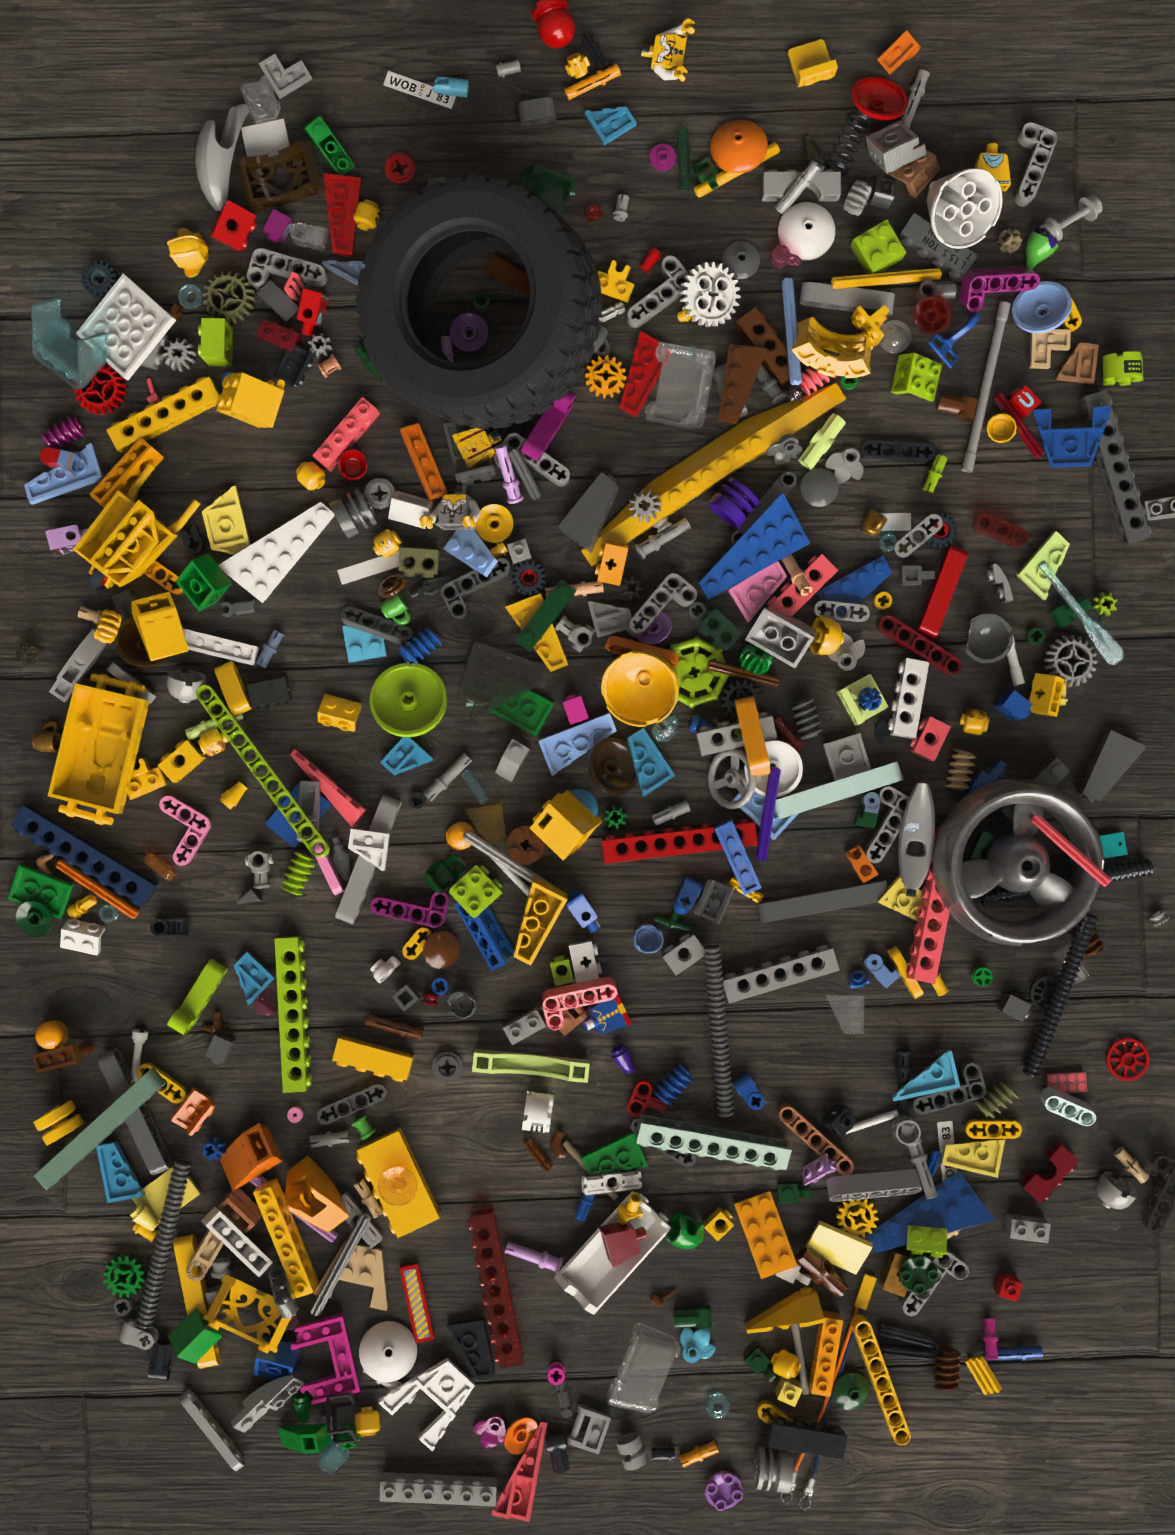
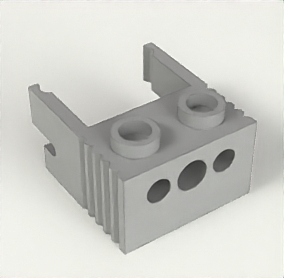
M901 120L870 134V136H866L869 157L886 174L926 155L925 144L918 145V136Z

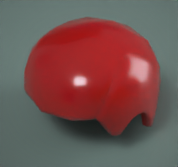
M355 449L346 450L339 458L338 468L344 478L349 481H356L365 476L367 461L362 452Z

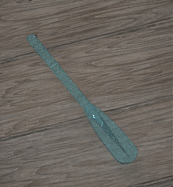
M1044 561L1039 563L1038 567L1083 622L1089 638L1101 656L1111 665L1119 663L1124 656L1121 647L1099 624L1087 616Z

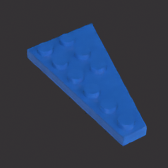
M958 1171L935 1187L938 1194L937 1197L926 1199V1195H923L873 1230L872 1234L869 1233L865 1237L869 1242L873 1243L875 1252L879 1253L907 1245L908 1225L945 1228L948 1230L947 1233L994 1221L995 1219L961 1172Z

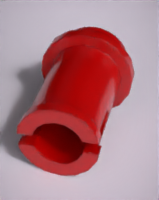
M655 247L648 250L649 253L642 263L639 264V267L646 273H649L657 260L660 261L662 253Z

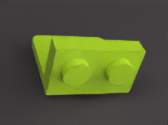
M476 864L449 890V893L472 918H476L503 893L501 890L503 886L497 879L492 880L488 876L490 872L483 864L481 866Z

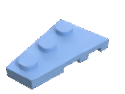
M456 530L444 547L446 552L485 577L489 575L498 562L475 530Z
M754 792L749 802L740 809L760 827L765 796ZM738 793L731 801L739 800L742 797L741 794ZM775 809L770 838L775 840L798 814L778 819Z

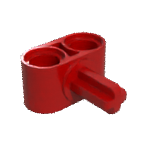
M640 1078L635 1082L627 1102L628 1112L635 1117L643 1114L646 1107L662 1113L667 1107V1104L662 1100L651 1096V1083L645 1078ZM641 1084L648 1086V1090L644 1093L638 1091V1087ZM634 1102H639L641 1104V1108L639 1110H633L631 1109V1104Z

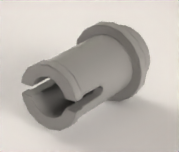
M516 59L506 63L499 62L496 65L498 77L502 76V78H505V75L521 72L519 60Z
M622 194L617 196L616 209L613 211L615 220L625 221V218L628 217L626 212L629 196L623 194V199Z

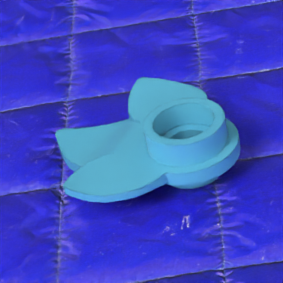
M690 1327L682 1329L680 1342L684 1347L682 1350L683 1358L687 1362L695 1363L700 1358L707 1359L713 1355L716 1347L709 1344V1329H699L695 1333ZM692 1349L695 1350L693 1357L689 1355V1351Z

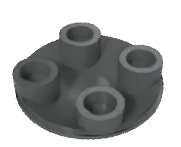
M813 469L803 477L800 484L802 497L813 507H823L833 502L839 489L836 477L826 469Z

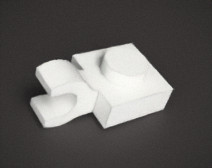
M797 1263L796 1267L775 1274L792 1284L797 1279L808 1286L811 1280L809 1274L800 1271L801 1265Z

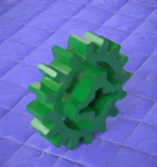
M120 1254L118 1259L114 1257L111 1263L106 1265L108 1270H105L103 1275L107 1276V1278L103 1280V1283H109L106 1289L112 1288V1295L118 1292L119 1298H121L125 1293L128 1298L132 1293L137 1294L139 1289L144 1286L142 1282L147 1277L142 1274L147 1270L141 1269L143 1262L137 1263V1256L131 1259V1254H128L126 1258H124L123 1254ZM130 1273L128 1277L126 1276L120 1279L122 1275Z

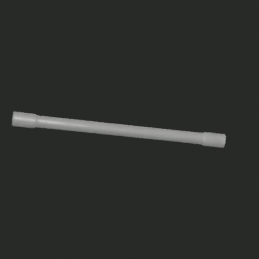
M999 302L995 328L970 438L961 468L964 472H973L977 446L1004 327L1011 304L1008 302Z

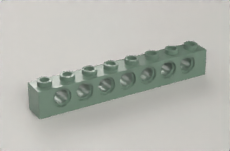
M644 1114L639 1115L635 1131L636 1144L643 1147L652 1146L661 1150L669 1149L682 1154L691 1153L699 1157L708 1156L714 1157L717 1160H731L738 1164L748 1163L755 1167H770L773 1170H787L792 1152L789 1140ZM655 1132L660 1133L659 1135H653Z

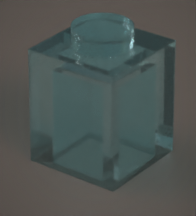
M332 1442L320 1453L317 1460L321 1470L331 1475L347 1461L350 1452L348 1449L341 1448V1445H336Z

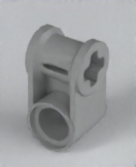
M125 1319L119 1336L120 1342L146 1350L151 1348L156 1340H158L159 1331L156 1327L141 1329L136 1326V1319Z

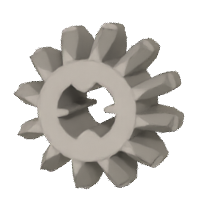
M857 180L854 182L844 203V210L852 215H860L872 193V186L864 181Z
M176 338L175 343L169 340L171 346H164L167 352L162 354L166 359V365H171V369L174 371L178 368L180 372H183L184 366L190 369L188 364H194L195 360L192 357L197 356L196 352L192 351L194 346L188 344L186 339L181 342L179 338ZM179 352H181L182 354L180 358L177 355Z
M642 489L640 492L641 496L634 493V497L637 498L636 501L630 499L629 502L635 504V506L629 507V510L635 511L632 517L636 518L639 516V522H642L645 517L646 522L649 523L650 516L657 519V516L654 514L655 511L661 513L662 510L656 508V506L662 505V502L656 501L659 496L657 494L652 496V490H649L646 495L645 490ZM645 501L646 503L650 504V507H647V511L641 508V505H644L643 502Z

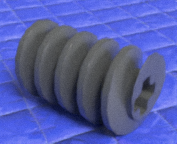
M814 698L793 702L796 705L792 710L798 711L794 718H800L796 725L802 726L798 733H804L800 740L819 736L818 733L823 730L816 727L821 721L814 720L819 714L812 713L817 708V706L810 705V703L815 701Z

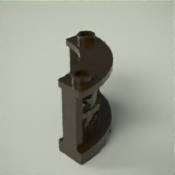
M296 141L292 145L279 150V155L269 157L268 154L244 156L235 164L236 171L239 172L248 210L255 209L256 212H261L267 208L316 196L318 191L324 188L323 183H320L312 153L314 150L313 142ZM293 162V168H288V163ZM281 166L287 173L294 174L290 185L285 191L275 188L268 183L274 178L276 167ZM269 169L270 173L266 176L263 170ZM307 171L310 183L303 185V182L308 180V178L302 175V173ZM248 172L254 177V181L250 182ZM261 185L256 190V193H264V197L255 198L252 187Z

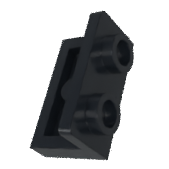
M297 345L294 346L293 351L285 349L272 377L277 380H283L291 388L301 386L305 379L304 373L306 368L309 369L314 359L312 356L314 353L307 352Z

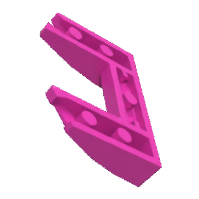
M343 1312L296 1327L294 1332H298L296 1343H291V1350L328 1340L336 1373L300 1386L302 1393L308 1390L313 1396L311 1404L326 1401L328 1395L360 1392V1384L353 1361Z

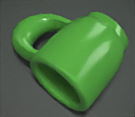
M400 593L383 601L380 609L387 619L392 618L399 625H405L410 622L411 617L407 611L409 609L408 605ZM402 613H405V616H404L403 618H401V619L395 618V617L401 615Z

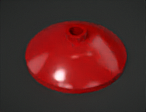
M881 77L862 78L854 84L851 92L852 100L859 111L877 120L896 119L905 113L908 106V98L904 90L896 83Z

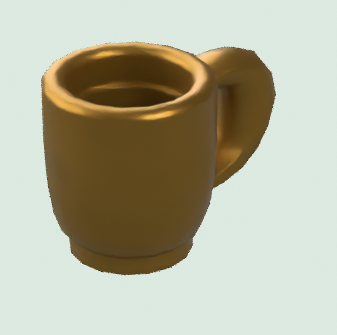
M870 509L863 520L861 531L874 538L883 529L888 519Z
M56 721L47 722L42 727L41 732L33 736L32 745L34 749L41 752H58L61 735L58 732L59 725ZM50 728H54V731H47V730L50 729Z

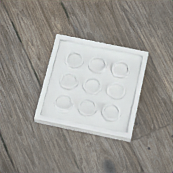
M122 274L76 334L123 378L129 380L176 320L129 277Z

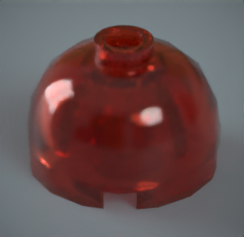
M938 294L922 298L915 305L913 311V322L915 325L917 324L922 333L928 335H936L944 331L951 323L953 317V307L949 300Z

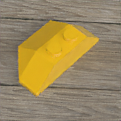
M138 500L89 561L105 574L135 572L159 542L154 512Z

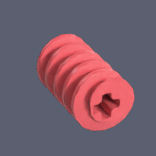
M811 367V369L806 368L804 372H801L802 382L799 386L809 396L811 395L810 388L817 391L816 384L822 387L823 379L827 383L830 380L828 376L818 373L817 369Z

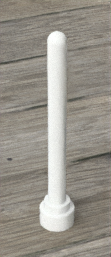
M137 1029L132 1031V1039L135 1046L131 1070L133 1079L131 1083L138 1081L137 1069L140 1066L142 1046L148 1038V1031L145 1030L144 1033L139 1032L140 1030Z

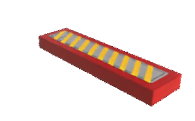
M419 1262L400 1266L399 1270L415 1343L433 1340L435 1335Z

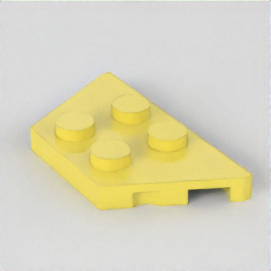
M232 486L226 493L216 499L214 503L202 511L211 550L235 555L250 546L251 543L237 486Z

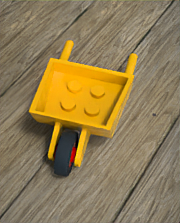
M148 463L132 484L127 495L119 490L115 493L73 548L76 553L92 565L89 571L91 577L88 585L97 592L105 587L109 589L114 584L122 587L140 577L178 536L175 533L183 528L201 504L194 499L179 520L169 527L155 518L159 542L135 572L105 574L89 560L135 505L140 487L155 469L150 463Z

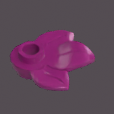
M492 1414L487 1420H481L475 1424L473 1432L481 1435V1444L484 1448H493L497 1442L504 1445V1436L507 1428L501 1415Z

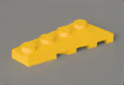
M540 593L505 608L520 629L523 630L544 600ZM552 623L534 647L550 672L568 666Z

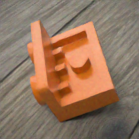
M193 1087L171 1115L170 1119L172 1122L185 1128L188 1135L192 1136L195 1131L200 1130L206 1117L213 1113L215 1107L213 1099Z

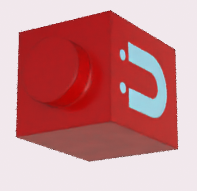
M1026 385L1022 389L1016 388L1010 394L1011 399L1009 402L1022 419L1041 403Z

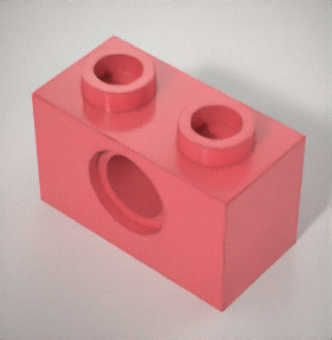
M932 717L922 719L918 726L920 730L918 736L912 739L910 747H912L910 752L926 760L935 761L951 726ZM927 733H930L933 737L930 744L924 739Z

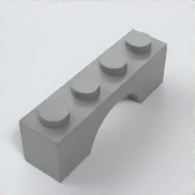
M771 169L764 172L762 176V201H780L798 179L797 176L803 172H797L795 169H790L786 172H778V170ZM833 169L818 172L807 188L816 194L819 201H838L841 196V172H836Z

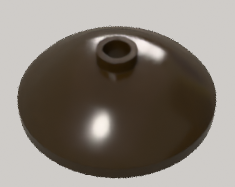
M133 617L126 620L119 627L115 637V647L120 657L127 663L137 667L149 668L158 666L169 658L165 657L150 661L146 649H142L145 646Z
M606 738L594 745L588 757V770L595 785L611 795H620L630 791L636 785L638 779L628 743L618 738Z

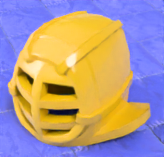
M180 228L177 233L178 236L167 241L170 250L169 255L179 268L184 269L187 277H195L208 260V247L199 233H192L188 229Z

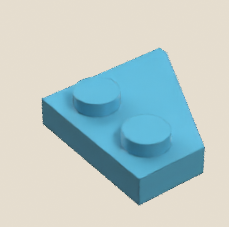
M342 626L349 663L387 656L385 640L383 638L352 627Z

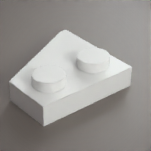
M351 829L348 848L378 867L381 871H385L390 834Z

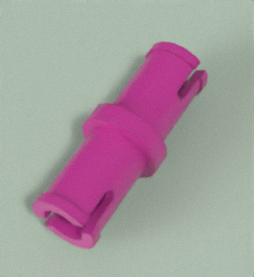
M983 1319L985 1335L983 1341H985L986 1360H999L997 1341H999V1338L996 1337V1319Z

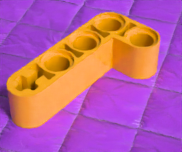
M754 696L734 700L750 773L756 776L770 774L769 758Z

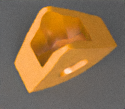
M306 1156L287 1171L286 1207L289 1211L327 1232L333 1230L349 1217L344 1201L334 1183L310 1157Z

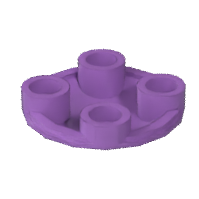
M720 1471L714 1473L708 1479L705 1485V1495L712 1506L718 1511H723L733 1507L742 1500L743 1487L736 1474L729 1471Z

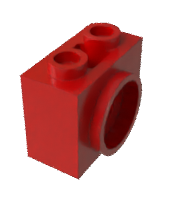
M226 200L209 236L235 251L244 250L249 241L246 237L249 231L253 232L257 224L255 221L256 215ZM229 219L235 222V229L233 231L229 230L226 226Z

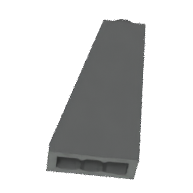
M602 472L558 526L564 534L590 554L596 545L619 490L616 484L617 480L612 475L608 474L606 476Z
M1106 730L1077 793L1082 795L1081 799L1090 803L1101 801L1145 750L1146 746L1112 730Z

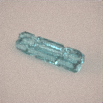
M469 769L464 771L461 776L464 781H467L466 784L474 796H477L478 802L480 804L487 802L489 798L486 793H483V789L476 778H473L472 772Z

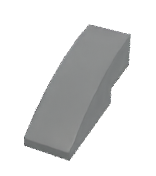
M300 781L298 804L319 831L320 782ZM299 812L297 813L298 821L301 819V814ZM307 828L304 831V837L307 838L312 835V828ZM297 835V841H298V842H303V841L300 839V837Z

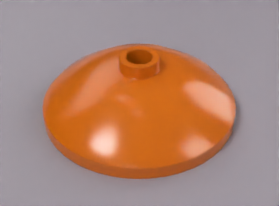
M733 120L723 124L716 130L710 142V152L713 161L718 167L730 173H745L753 170L764 160L768 149V141L763 129L748 120Z

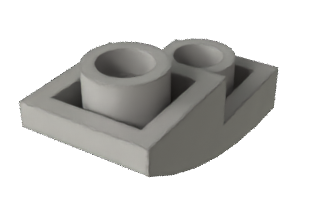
M997 564L988 566L989 570L986 572L987 580L990 581L991 585H999V588H997L998 599H1001V603L1013 601L1009 582L1001 568Z

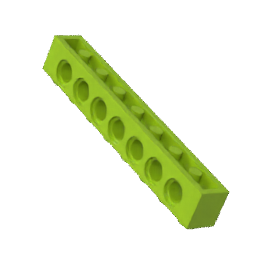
M301 936L275 938L283 1093L306 1092L309 1086L312 1085V1076L308 1074V1067L311 1066V1057L307 1055V1048L310 1047V1038L306 1036L309 1019L305 1017L308 1000L304 998L307 982L306 978H303L306 963L305 959H302L305 944L304 940H301ZM288 951L295 954L294 961L287 959L286 954ZM291 970L295 972V980H290L288 978V971ZM289 990L296 991V999H291L289 997ZM290 1009H295L298 1012V1018L290 1016ZM292 1028L299 1031V1037L291 1035L290 1031ZM292 1048H298L300 1056H294ZM293 1067L300 1068L301 1075H295L293 1073Z

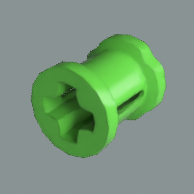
M366 1114L351 1124L361 1135V1140L366 1139L376 1131L366 1120Z

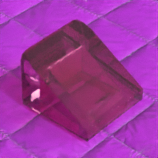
M259 997L256 1000V1015L274 1016L278 1013V1009L263 998Z

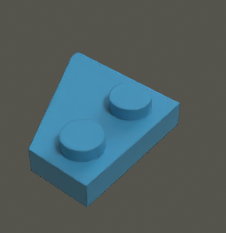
M627 107L605 108L602 111L591 112V110L585 111L587 120L604 146L637 124Z
M403 737L380 763L393 775H397L431 762L433 758L410 737Z
M249 951L234 965L248 1005L276 978Z

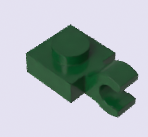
M708 157L691 167L701 183L706 180L712 190L719 187L715 180V174L718 172Z
M796 1182L777 1183L779 1204L798 1203V1197L812 1198L810 1187L797 1188Z
M758 1346L743 1359L756 1375L762 1371L770 1382L777 1377L776 1373L768 1366L771 1360Z

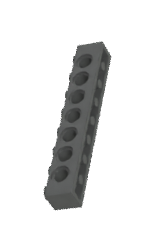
M1107 390L1084 396L1079 400L1087 428L1093 427V407H1112V398ZM1112 409L1105 427L1108 429L1109 435L1103 433L1095 456L1122 545L1126 546L1150 538L1151 526L1146 521V510L1139 498L1140 490L1134 482V470L1130 468L1128 462L1129 454L1123 445V434L1117 426L1118 417ZM1108 445L1114 448V454L1108 451ZM1114 464L1120 467V472L1114 470ZM1119 482L1125 484V491L1120 489ZM1125 500L1130 502V509L1125 507ZM1131 518L1136 521V527L1131 526Z

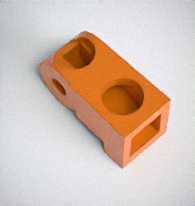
M859 845L845 852L861 884L878 875L876 869L867 859L866 854Z

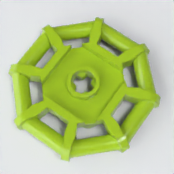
M699 636L681 643H672L669 651H673L679 656L675 670L679 678L680 687L690 692L689 697L679 693L677 700L688 705L689 708L713 700L717 701L730 675L714 672L706 667L708 660L715 658L717 661L725 663L722 654L723 650L700 639ZM693 647V653L683 656L680 652L681 650ZM699 647L712 653L709 658L698 653ZM691 667H695V669L700 671L696 678L693 675H689ZM713 677H720L714 689H711L709 685ZM706 689L708 694L695 698V692Z

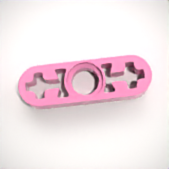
M319 843L316 845L315 851L316 853H321L324 850V845ZM329 855L323 858L316 857L334 895L336 896L344 892L343 884Z

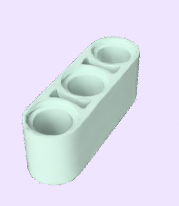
M1046 1087L1041 1091L1040 1098L1047 1110L1083 1126H1090L1095 1122L1096 1115L1087 1102L1052 1087Z

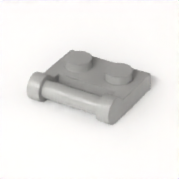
M579 1404L571 1434L568 1435L566 1442L572 1446L599 1455L611 1415L591 1409L584 1404ZM586 1415L590 1419L583 1440L577 1437Z

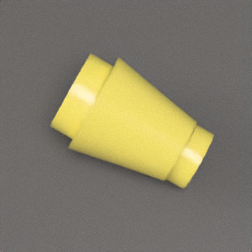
M141 1203L130 1213L134 1222L150 1231H153L159 1224L148 1207Z

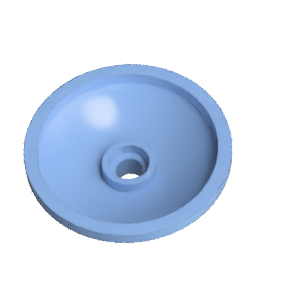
M1051 281L1040 282L1034 290L1021 291L1017 295L1012 306L1014 321L1021 329L1027 332L1044 333L1060 326L1069 316L1072 308L1071 296L1068 290L1059 283Z

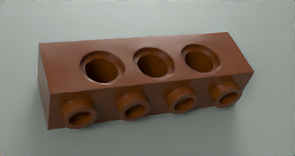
M755 307L738 319L735 327L751 347L765 348V343L773 344L774 349L767 350L762 364L770 375L777 379V384L781 387L790 380L787 345L783 341L780 342L775 328L767 324L764 313L761 310L758 311ZM759 327L763 333L760 335L755 334L753 329ZM782 358L785 361V365H778L776 359Z

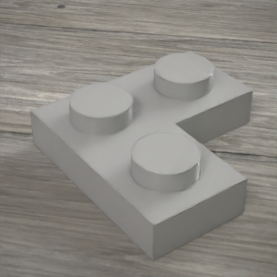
M273 54L259 63L260 68L279 99L312 80L302 60L284 69L276 54Z

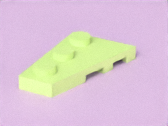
M1053 531L1016 574L1042 600L1047 599L1048 590L1056 578L1054 576L1058 567L1062 564L1070 545L1057 531Z

